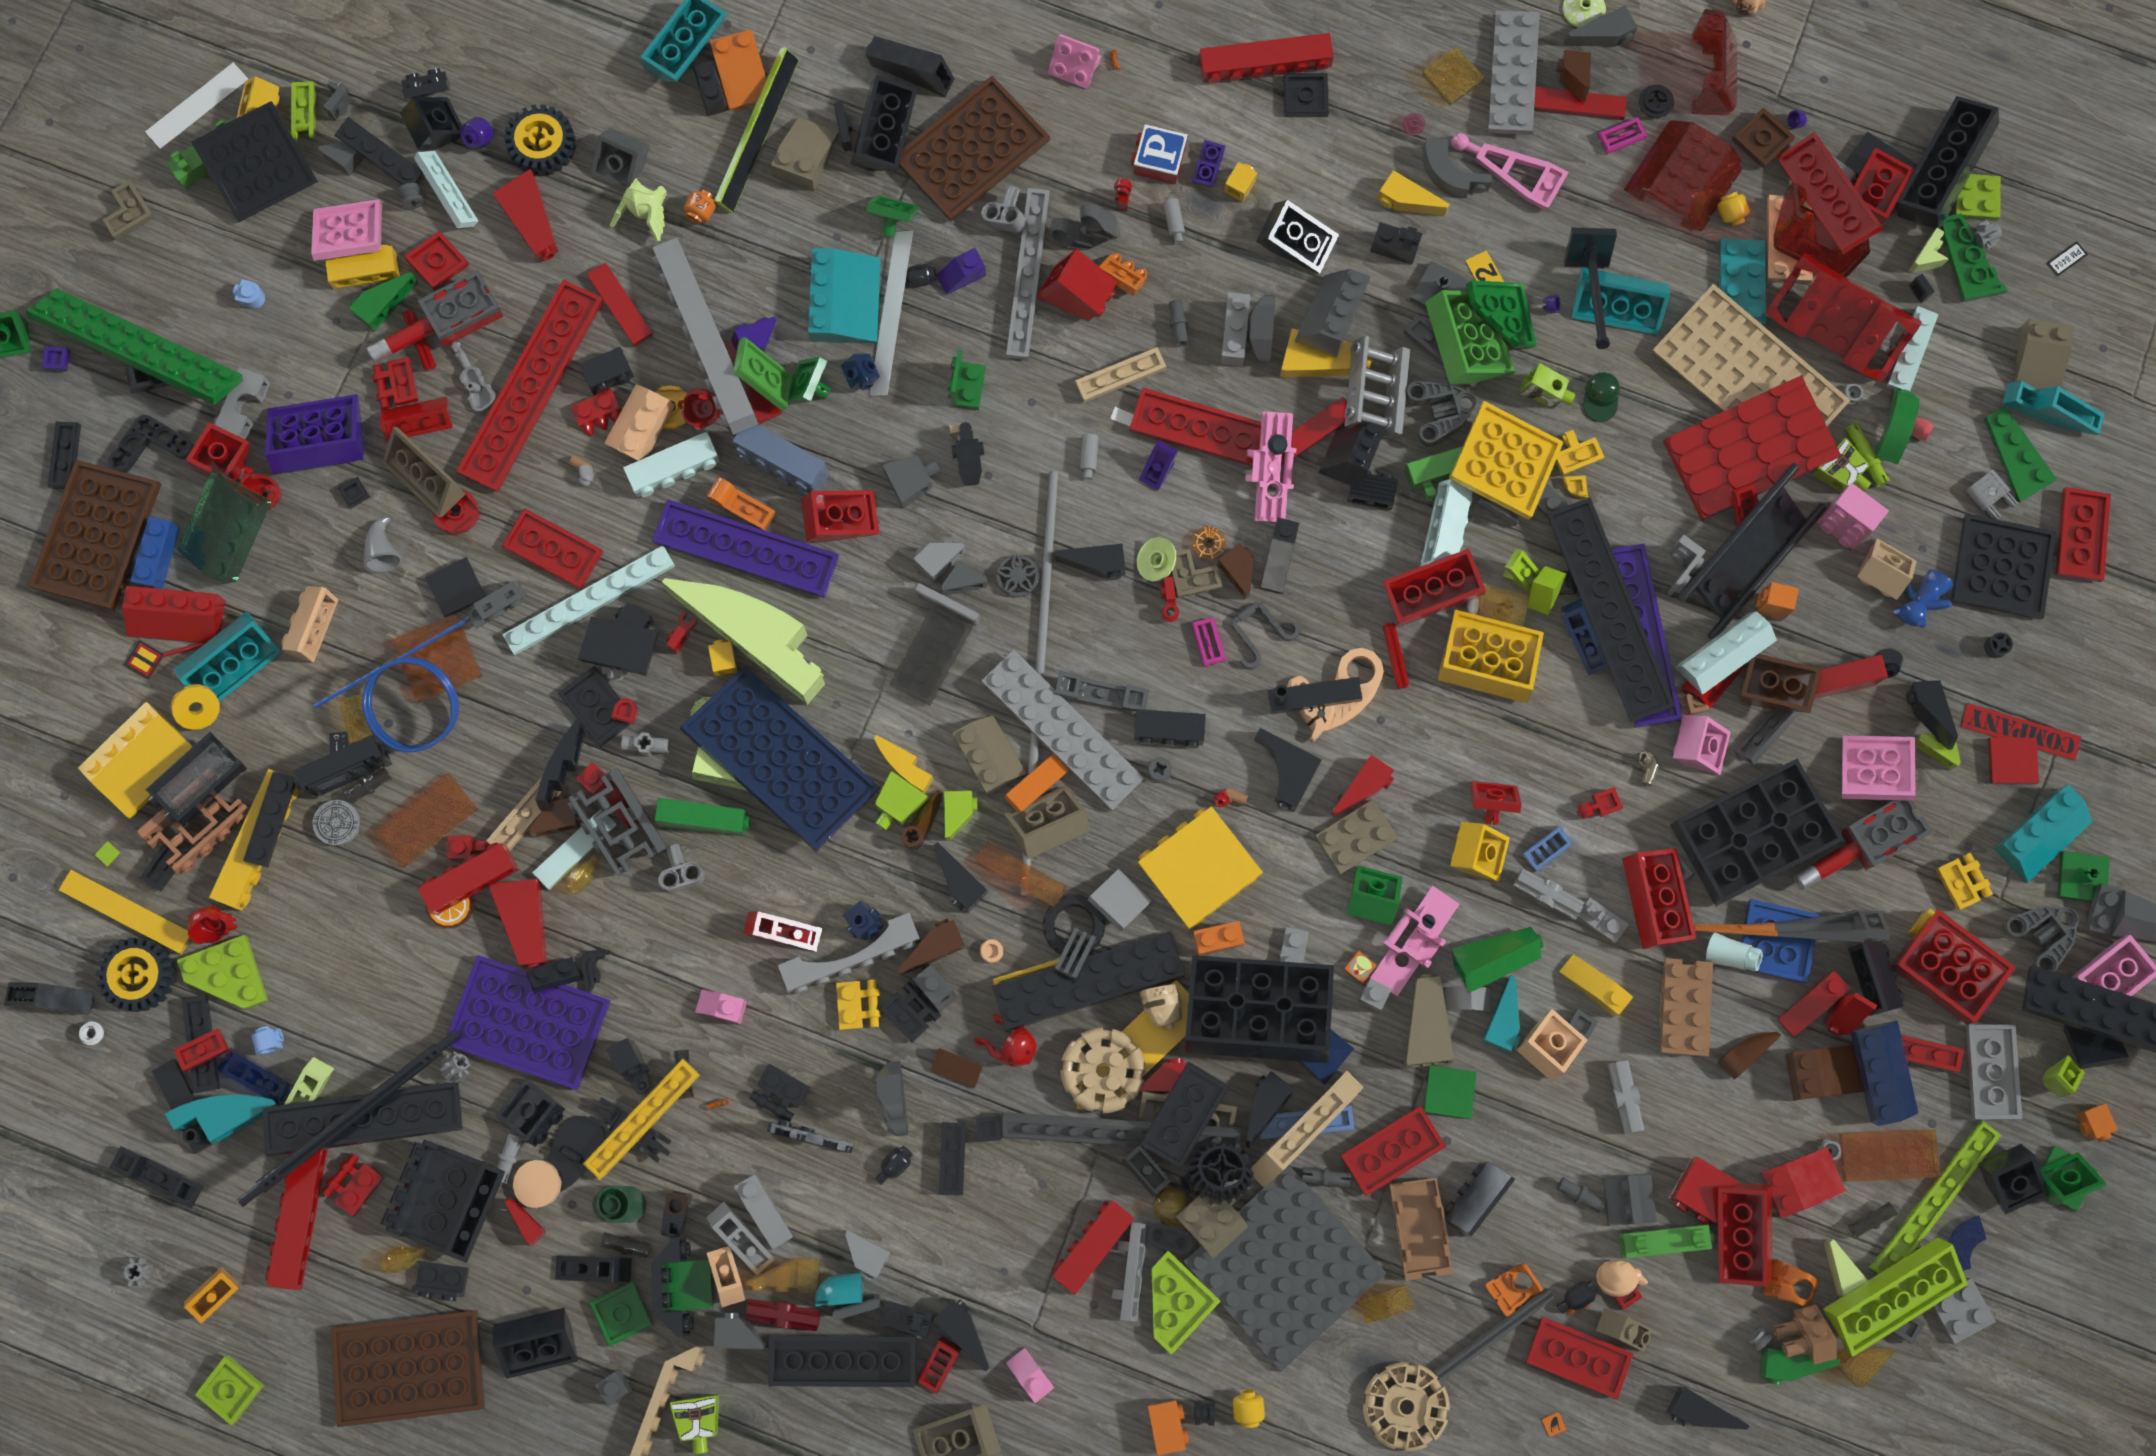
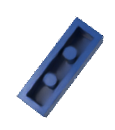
M148 517L130 581L137 587L163 589L180 529L172 521Z

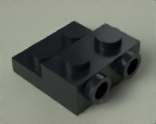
M440 68L427 70L428 75L419 77L418 73L405 75L406 80L401 81L404 99L451 89L446 71L441 72Z
M525 1078L496 1117L527 1143L536 1147L537 1144H542L548 1138L547 1132L551 1126L561 1122L565 1108L532 1081Z

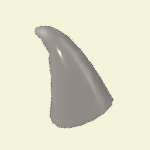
M389 517L379 518L373 522L367 532L363 563L364 567L369 571L387 573L398 568L403 562L402 556L388 541L384 531L385 526L390 522Z

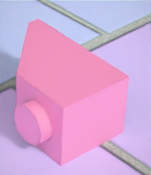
M701 990L695 1013L741 1025L747 1001L722 993Z
M1026 1348L1006 1362L1034 1403L1054 1389L1053 1384Z

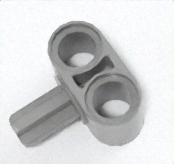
M1011 185L1008 186L1002 203L990 202L983 207L981 215L993 229L1019 233L1026 228L1027 218L1015 206L1020 192L1019 188Z
M672 844L666 848L671 868L662 871L658 878L660 886L669 893L679 892L697 886L704 881L705 872L700 865L695 862H684L679 844ZM698 869V876L695 879H688L687 874L689 870ZM675 876V884L670 887L666 886V878Z

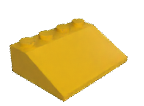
M1455 610L1437 680L1527 703L1534 687L1544 632Z
M145 702L78 769L130 819L149 801L148 798L151 795L145 789L193 746L161 712L148 702Z

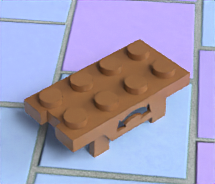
M1664 959L1659 1011L1660 1053L1689 1057H1709L1713 962L1695 961L1694 965L1682 964V959Z
M1437 1178L1390 1184L1389 1190L1404 1280L1422 1279V1273L1435 1272V1276L1453 1274L1449 1238Z

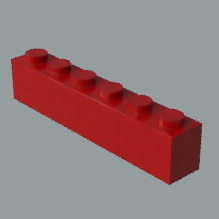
M1330 33L1200 48L1199 53L1202 81L1217 83L1226 79L1236 81L1243 77L1260 78L1267 74L1282 75L1285 72L1292 71L1301 73L1308 69L1325 70L1328 67H1332L1334 58Z
M328 1149L319 1150L284 1178L286 1186L285 1192L281 1194L279 1200L281 1212L280 1217L275 1221L274 1230L277 1233L275 1242L273 1241L270 1247L272 1259L270 1266L267 1267L265 1272L266 1286L302 1290Z

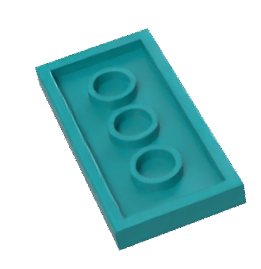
M1721 238L1719 241V289L1763 326L1766 325L1765 240Z

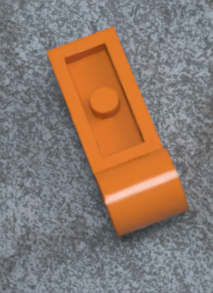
M720 477L716 479L706 495V498L714 504L762 530L767 529L776 514L775 510L739 491L730 482Z

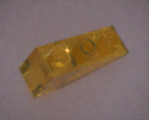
M794 1258L745 1281V1285H751V1290L765 1291V1286L775 1287V1292H789V1287L799 1288V1293H813V1289H818L820 1285L821 1259Z

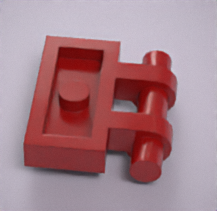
M409 357L387 361L388 370L386 371L382 370V365L373 366L374 374L372 378L373 383H376L378 391L376 398L380 402L382 410L390 408L389 400L393 398L397 406L419 401L412 363ZM387 380H390L392 389L386 390L385 382Z
M351 1153L347 1160L344 1159L339 1165L340 1169L333 1178L330 1177L326 1181L327 1185L322 1190V1193L330 1197L334 1190L337 1191L339 1196L334 1202L350 1215L355 1216L385 1177L367 1163H364L360 1169L356 1168L354 1165L359 1160V1157ZM350 1173L354 1177L345 1187L341 1182Z

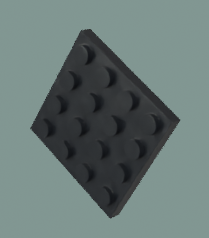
M272 100L191 141L238 223L318 182Z
M1968 513L1965 514L1951 601L2040 620L2043 619L2056 531Z

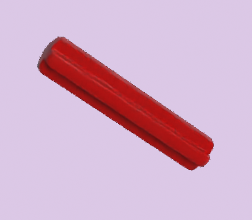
M412 309L402 313L406 326L418 321ZM424 338L414 343L423 368L426 371L435 369L436 363L426 339Z
M1387 623L1383 625V632L1396 688L1405 689L1409 686L1396 626L1394 623Z

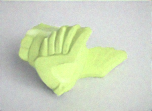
M635 178L630 187L626 189L609 226L614 227L628 208L635 217L647 219V225L655 241L659 242L661 234H663V227L665 226L662 204L667 191L662 186L652 191L641 185L638 179Z

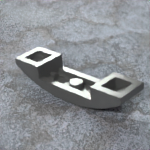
M1059 671L1055 694L1066 698L1127 711L1145 710L1149 689L1083 678L1082 675Z

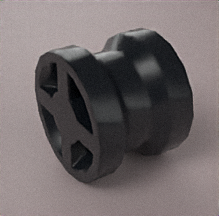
M2003 632L1994 634L1984 644L1986 654L1992 658L2003 657L2013 647L2011 637Z
M1195 1400L1194 1425L1207 1423L1209 1426H1214L1215 1401L1202 1403Z

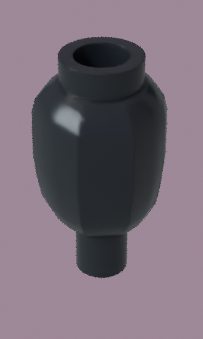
M918 264L907 268L905 282L911 287L928 286L932 283V280H937L934 266Z
M904 1145L901 1148L892 1149L883 1159L881 1172L875 1178L876 1181L882 1185L888 1178L894 1179L900 1176L911 1164L910 1158L913 1156L911 1151Z
M1591 1280L1588 1282L1580 1281L1565 1293L1564 1301L1556 1306L1561 1313L1568 1309H1582L1595 1300V1294L1599 1291Z

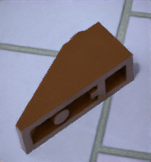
M947 918L935 924L936 927L931 929L899 967L898 971L901 976L965 948L954 920L949 921Z

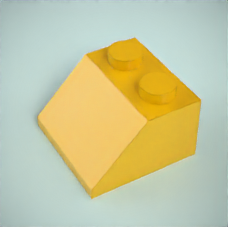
M1461 822L1450 866L1466 874L1499 882L1510 837L1485 824Z

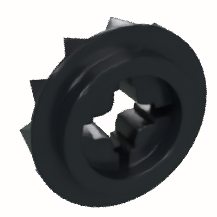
M1650 85L1641 92L1638 103L1641 106V111H1644L1648 117L1652 116L1658 119L1659 117H1666L1672 111L1674 97L1668 88L1662 85ZM1655 95L1657 101L1661 102L1658 108L1655 107L1654 103H1651Z

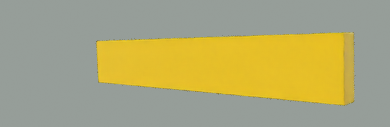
M73 870L69 871L59 888V891L180 954H183L191 940L189 935H187L188 931Z
M682 1059L592 1153L583 1165L599 1180H602L698 1079L700 1074L685 1059Z

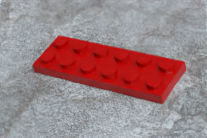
M1815 132L1776 157L1843 255L1883 230L1880 222Z
M1142 387L1129 431L1253 467V458L1247 456V450L1260 449L1261 421Z

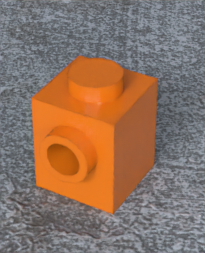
M2106 1103L2098 1104L2076 1113L2080 1122V1131L2088 1140L2097 1139L2098 1142L2111 1138L2110 1133L2118 1130Z

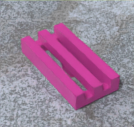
M1636 117L1598 133L1597 137L1599 140L1601 139V145L1605 147V153L1608 155L1646 139L1647 134L1639 118ZM1634 125L1637 126V128L1621 133L1610 139L1606 138L1607 136L1620 132ZM1640 132V134H1638V135H1636V136H1633V137H1631V138H1629V139H1626V140H1624V141H1621V142H1619V143H1616V144L1610 146V144H1612V143H1615V142H1617V141H1620V140H1622V139H1625V138H1627V137H1629V136H1632V135L1637 134V133Z
M1214 617L1192 622L1191 625L1203 666L1207 667L1218 662H1225L1226 657ZM1210 623L1220 657H1215L1206 624ZM1198 626L1202 627L1211 659L1207 660Z

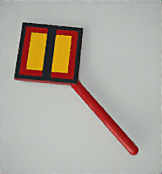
M139 640L124 665L150 679L163 657L200 648L204 643L201 642L161 653Z

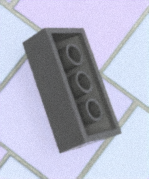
M1352 269L1325 275L1295 342L1337 357L1366 294L1370 276Z

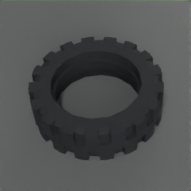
M1067 894L1057 898L1048 907L1044 915L1043 932L1047 943L1057 953L1062 954L1067 943L1057 936L1054 929L1057 915L1068 907H1080L1091 915L1094 923L1091 936H1095L1096 940L1089 953L1099 946L1104 936L1105 919L1104 915L1087 900L1089 897H1084L1081 894ZM1086 940L1082 944L1077 957L1082 956L1089 941ZM1072 945L1067 957H1071L1076 945Z

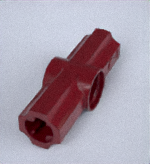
M749 1299L745 1319L769 1323L770 1326L786 1329H792L793 1327L817 1332L821 1311L796 1307V1304L779 1301L773 1303Z

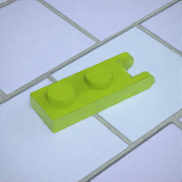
M313 81L291 82V135L294 140H298V131H309V138H316V85Z

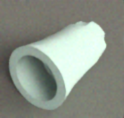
M1715 932L1708 944L1706 962H1713L1716 965L1735 967L1742 970L1758 971L1763 952L1759 948L1752 947V945L1738 942Z

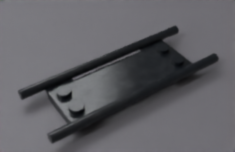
M1792 463L1678 595L1681 600L1686 601L1697 590L1712 612L1721 618L1707 635L1711 640L1726 628L1827 509L1824 504L1819 503L1807 519H1805L1787 493L1784 486L1800 469L1796 463ZM1786 539H1788V541L1784 544V546L1778 551V553H1777V554L1772 558V560L1766 565V567L1761 571V573L1755 578V580L1749 585V587H1748V588L1743 592V594L1738 598V595L1740 594V592L1746 587V585L1752 580V578L1758 573V571L1764 566V564H1765V563L1770 559V557L1776 552V550L1781 546V544H1782Z

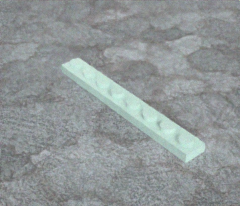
M661 546L502 635L512 653L517 655L674 568L675 565L664 546Z

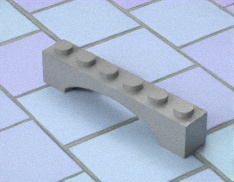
M910 913L889 920L888 928L874 943L852 956L836 961L819 963L802 961L799 956L779 964L778 968L787 991L790 994L794 992L795 995H799L808 991L807 987L815 983L817 986L824 985L830 982V977L838 975L839 978L852 973L851 969L860 966L863 969L873 965V960L882 957V960L895 956V951L903 948L904 951H908L917 947V942L921 940Z

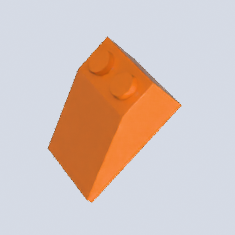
M752 29L710 40L730 111L756 104L767 79Z

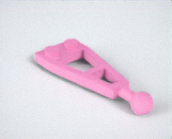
M1463 133L1454 135L1451 141L1452 147L1455 150H1467L1476 155L1475 161L1527 202L1545 211L1549 209L1568 175L1567 171L1547 161L1486 143L1481 148L1469 142L1468 137ZM1486 154L1506 159L1507 161L1502 170L1485 157ZM1514 162L1544 171L1532 192L1508 175Z

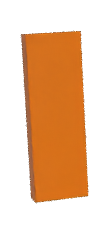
M1052 754L1010 790L1004 798L1020 814L1067 774L1069 769Z

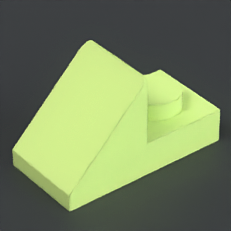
M1938 228L1934 230L1909 268V272L1914 273L1940 268L1948 261L1947 257L1937 252L1943 243L1940 239L1944 231Z

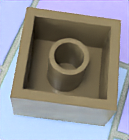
M1199 1195L1176 1218L1209 1256L1214 1259L1247 1229L1248 1225L1226 1200H1223L1222 1204L1219 1205L1217 1199L1209 1203V1196L1206 1195L1201 1199Z

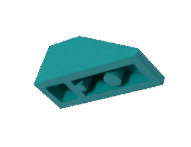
M1513 975L1506 979L1481 1041L1506 1053L1510 1052L1512 1048L1516 1050L1521 1036H1518L1520 1023L1516 977Z

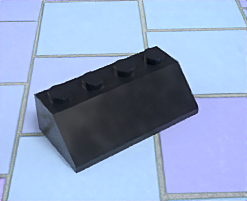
M875 75L870 84L850 162L851 165L869 171H897L917 88Z

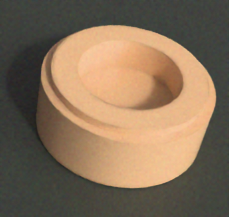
M987 940L980 947V955L985 962L996 963L1003 956V947L997 940Z

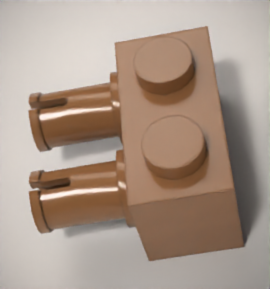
M1816 1304L1793 1310L1794 1318L1792 1321L1772 1326L1777 1341L1796 1335L1799 1338L1782 1343L1786 1358L1807 1353L1813 1365L1837 1359L1836 1337Z

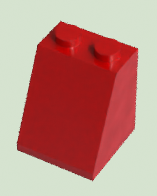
M1076 248L1054 265L1036 297L1083 320L1090 321L1094 317L1099 318L1106 309L1104 305L1114 295L1115 290L1113 289L1118 281Z

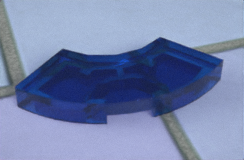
M1980 1216L1969 1218L1958 1225L1948 1241L1953 1244L1963 1271L1971 1269L1970 1257L1973 1249L1978 1243L1986 1240Z

